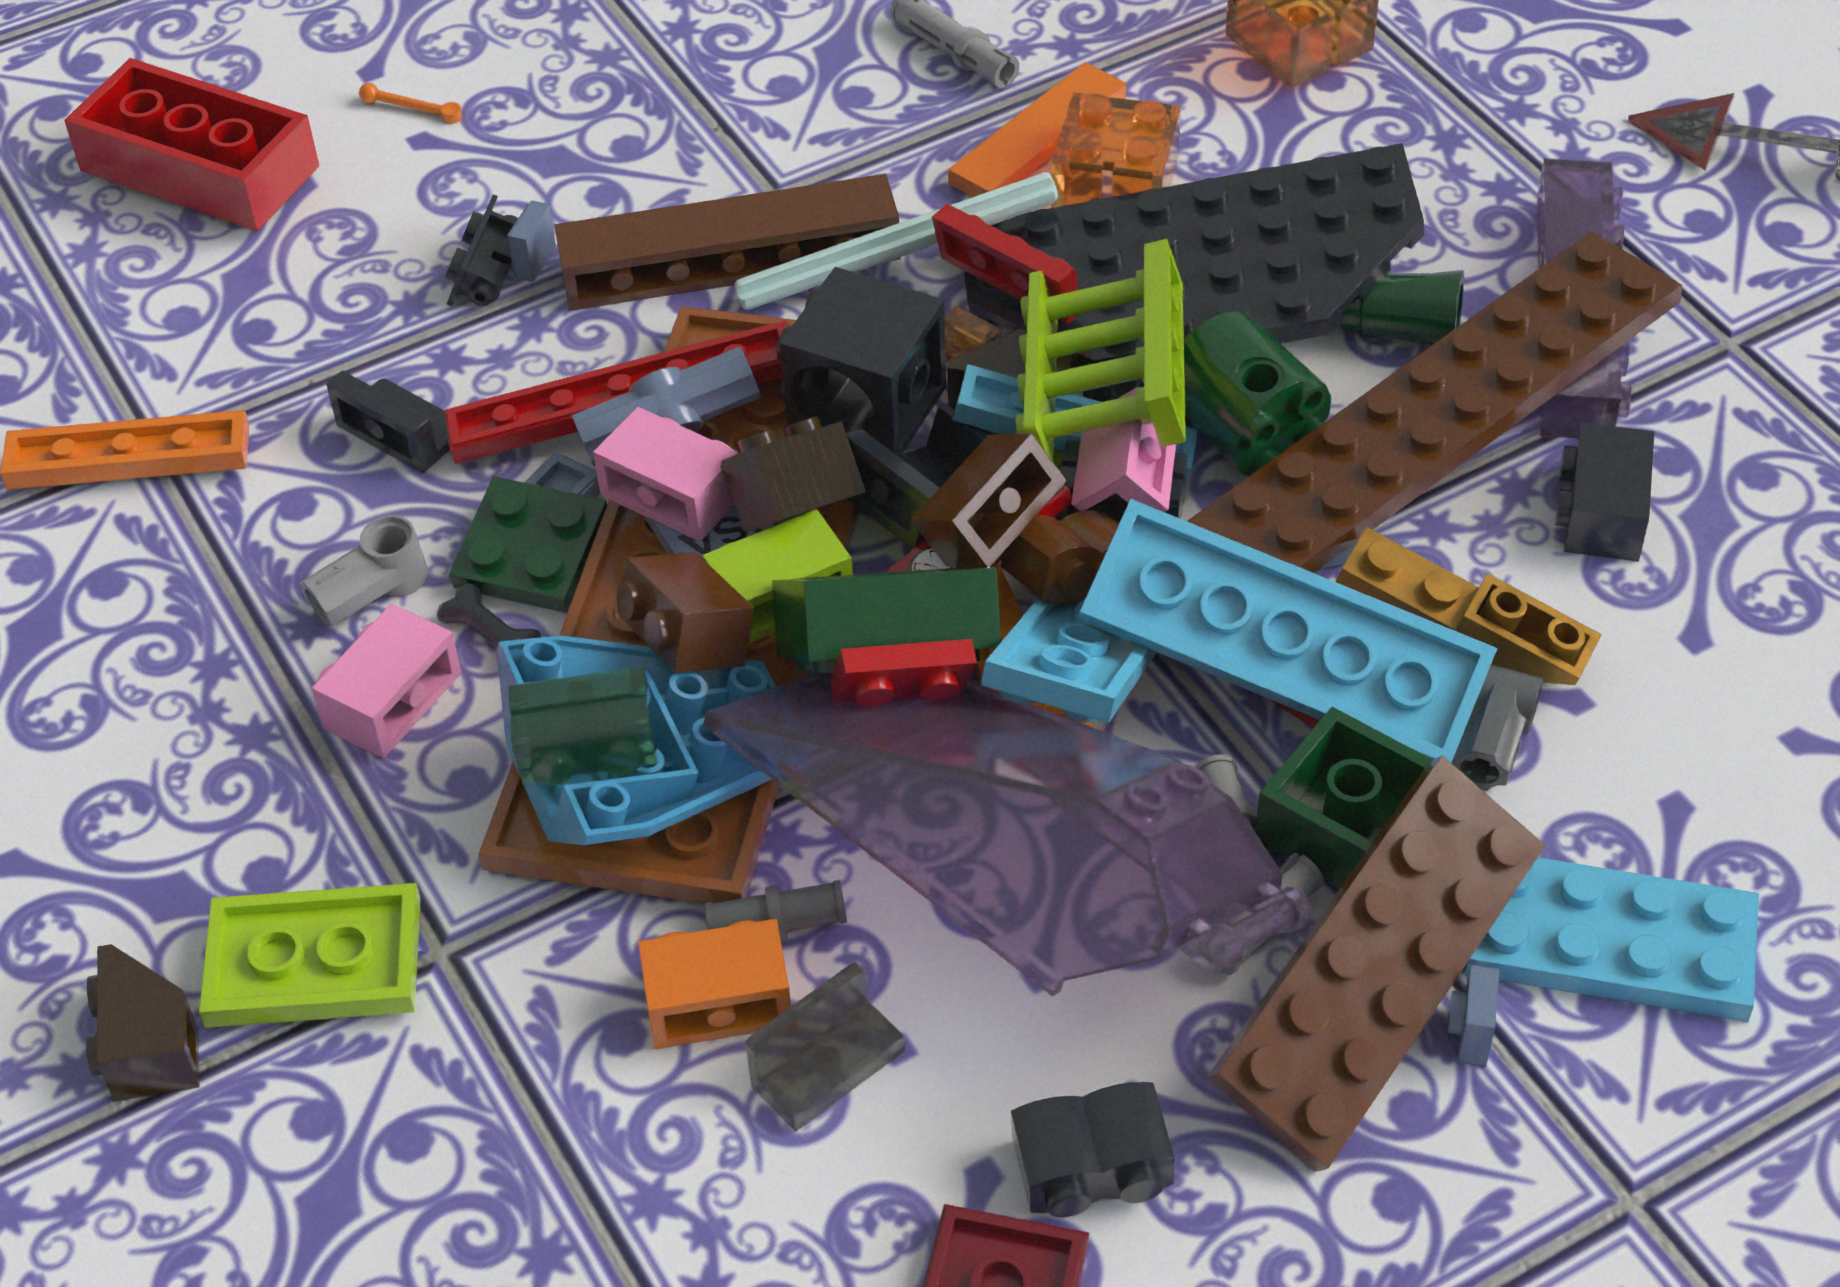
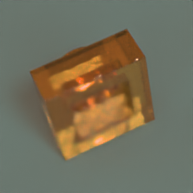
M955 305L945 314L946 363H949V360L1002 337V330Z

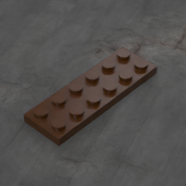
M1440 756L1429 762L1209 1073L1207 1079L1314 1171L1318 1172L1329 1169L1546 845L1445 757Z

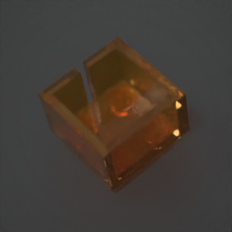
M1227 0L1225 35L1291 89L1327 72L1329 63L1337 67L1373 50L1379 0Z
M1073 92L1052 160V178L1057 188L1058 198L1051 204V208L1087 202L1093 199H1102L1103 170L1112 171V197L1152 188L1171 186L1179 153L1181 106L1163 104L1151 100L1139 101L1106 97L1101 94Z

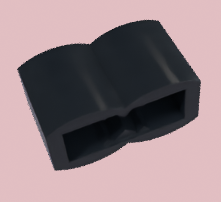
M1130 1082L1112 1085L1082 1097H1051L1033 1101L1011 1110L1012 1139L1030 1213H1049L1051 1216L1063 1218L1082 1213L1089 1208L1091 1203L1102 1198L1122 1199L1128 1203L1145 1202L1155 1198L1164 1188L1174 1184L1175 1158L1155 1086L1152 1082Z

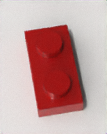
M972 639L841 649L830 677L834 703L855 701L859 706L872 707L885 704L893 698L920 696L925 701H941L951 698L957 693H963L977 663Z

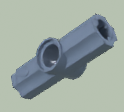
M738 347L684 370L678 367H669L654 371L637 380L631 386L630 392L576 413L572 417L593 466H595L593 451L637 407L662 418H670L680 426L697 432L703 426V421L761 398L748 361L741 347Z

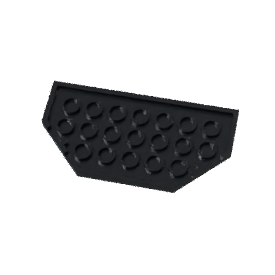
M1403 143L1373 147L1367 150L1330 157H1319L1313 160L1276 167L1260 168L1254 171L1217 178H1206L1200 181L1163 188H1152L1109 198L1093 199L1087 202L1050 209H1039L991 225L1010 236L1020 237L1028 245L1053 258L1057 257L1065 260L1071 267L1075 268L1078 278V290L1136 277V271L1144 269V244L1167 239L1183 283L1184 339L1203 322L1221 313L1240 311L1251 316L1280 344L1329 335L1343 321L1342 312L1357 296L1364 299L1376 284L1391 271L1390 261L1404 247L1412 249L1425 235L1424 218ZM964 271L967 302L971 318L987 326L994 321L1013 331L1020 328L1027 329L1022 315L1021 300ZM1141 301L1079 314L1068 324L1058 320L1057 333L1136 315V309L1142 308L1144 305ZM1141 339L1077 353V367L1135 355L1136 348L1142 347L1144 344Z

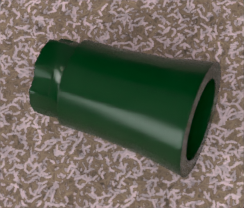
M1464 270L1437 273H1388L1364 299L1357 296L1342 312L1343 321L1340 323V329L1350 331L1362 330V335L1391 337L1433 345L1461 325Z

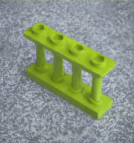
M1164 239L1144 244V269L1137 270L1136 277L1051 296L1042 271L1029 273L1028 296L1021 298V310L1027 334L1019 336V346L1025 366V373L1018 374L1017 377L1018 391L1024 407V413L1016 415L1017 434L1031 433L1052 462L1054 460V438L1140 419L1144 425L1153 424L1161 447L1186 442L1183 283L1168 240ZM1141 301L1144 307L1136 309V315L1057 333L1058 319ZM1141 339L1144 346L1136 348L1135 355L1056 372V359L1058 357ZM1141 379L1144 387L1136 388V395L1055 412V397Z

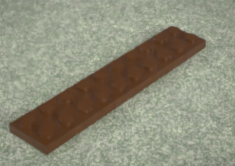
M1591 231L1201 510L1187 522L1315 573L1355 544L1366 527L1372 530L1378 527L1681 302L1682 284Z

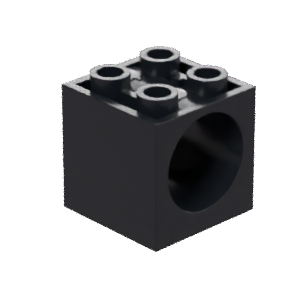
M834 267L823 284L812 289L807 298L805 309L793 325H787L783 329L778 340L776 353L777 358L782 361L783 373L780 398L786 407L787 426L817 416L821 427L842 421L846 433L863 429L898 457H901L947 387L944 299Z

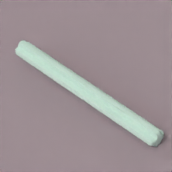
M1044 172L952 204L951 206L969 215H976L991 226L1053 204L1058 198V193L1053 178L1049 173ZM940 209L738 279L735 282V291L740 305L744 310H751L822 285L834 267L857 273L934 246L938 243L932 216Z

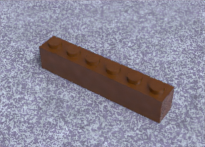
M879 174L554 224L568 309L572 311L735 285L738 279L898 224L899 214L887 174Z

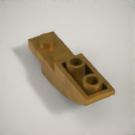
M1368 527L1364 530L1335 581L1497 648L1491 663L1492 665L1544 678L1543 683L1576 685L1602 635L1489 573L1486 574L1481 585L1478 587Z

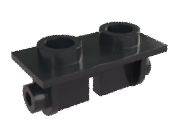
M492 195L484 215L473 211L461 242L470 245L468 252L457 247L444 278L454 283L447 301V305L451 307L458 292L468 296L478 306L489 305L491 302L496 301L501 293V287L512 264L507 235L518 218L513 215L503 216L493 211L498 198L497 195Z

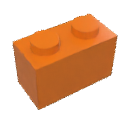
M777 919L758 922L749 920L738 921L727 927L691 933L670 932L659 938L638 941L647 1008L655 1049L793 1027L790 989Z

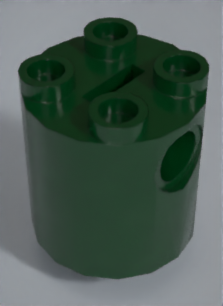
M1240 311L1221 313L1203 322L1185 337V420L1241 474L1249 477L1326 422L1330 414L1331 395L1327 385L1251 316Z

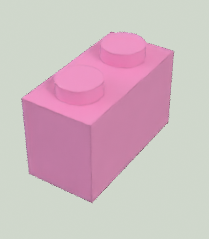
M637 407L593 451L601 496L699 542L706 537L734 506V496L728 492L730 484L724 480L726 472L720 466L722 460L737 455L739 452L731 449L721 441L711 440L686 429L670 418H662Z
M391 603L374 622L367 624L361 630L357 640L334 664L329 665L321 672L317 682L312 686V693L323 729L384 759L462 673L453 632Z

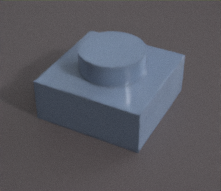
M1471 965L1465 992L1452 991L1447 1033L1460 1035L1458 1063L1482 1067L1487 1066L1496 1024L1499 968Z

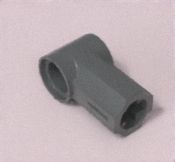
M1490 665L1452 761V764L1481 790L1488 791L1491 787L1498 785L1506 786L1518 754L1522 734L1528 735L1530 732L1544 678Z

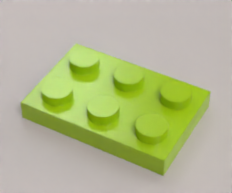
M417 883L211 898L199 1014L204 1027L415 1012L421 901Z

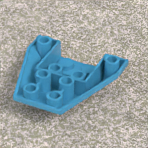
M562 635L501 641L498 643L497 661L506 746L548 841L589 845L647 837L809 763L812 753L763 661L746 659L745 666L674 673L647 646Z

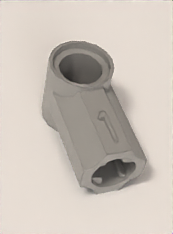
M387 515L372 520L364 527L360 534V546L309 576L299 584L305 598L319 619L327 627H332L382 595L399 597L417 591L428 577V567L412 523L402 516Z

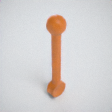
M365 83L359 88V97L367 104L381 101L441 116L442 121L447 124H455L462 119L461 106L455 102H447L443 105L381 91L373 83Z

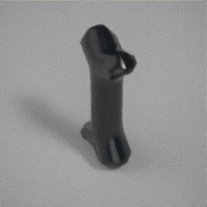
M467 583L460 585L456 589L455 598L440 604L437 610V618L440 622H461L467 624L496 649L501 641L542 637L539 630L515 629L503 622L482 604L481 590L476 584Z

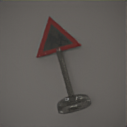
M1734 93L1628 115V121L1705 171L1719 136L1837 153L1835 177L1840 185V139L1724 123L1732 105Z

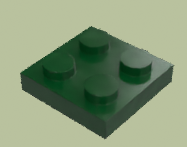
M493 476L448 574L453 588L457 589L460 585L467 583L476 584L480 587L481 594L568 613L605 513L607 501Z

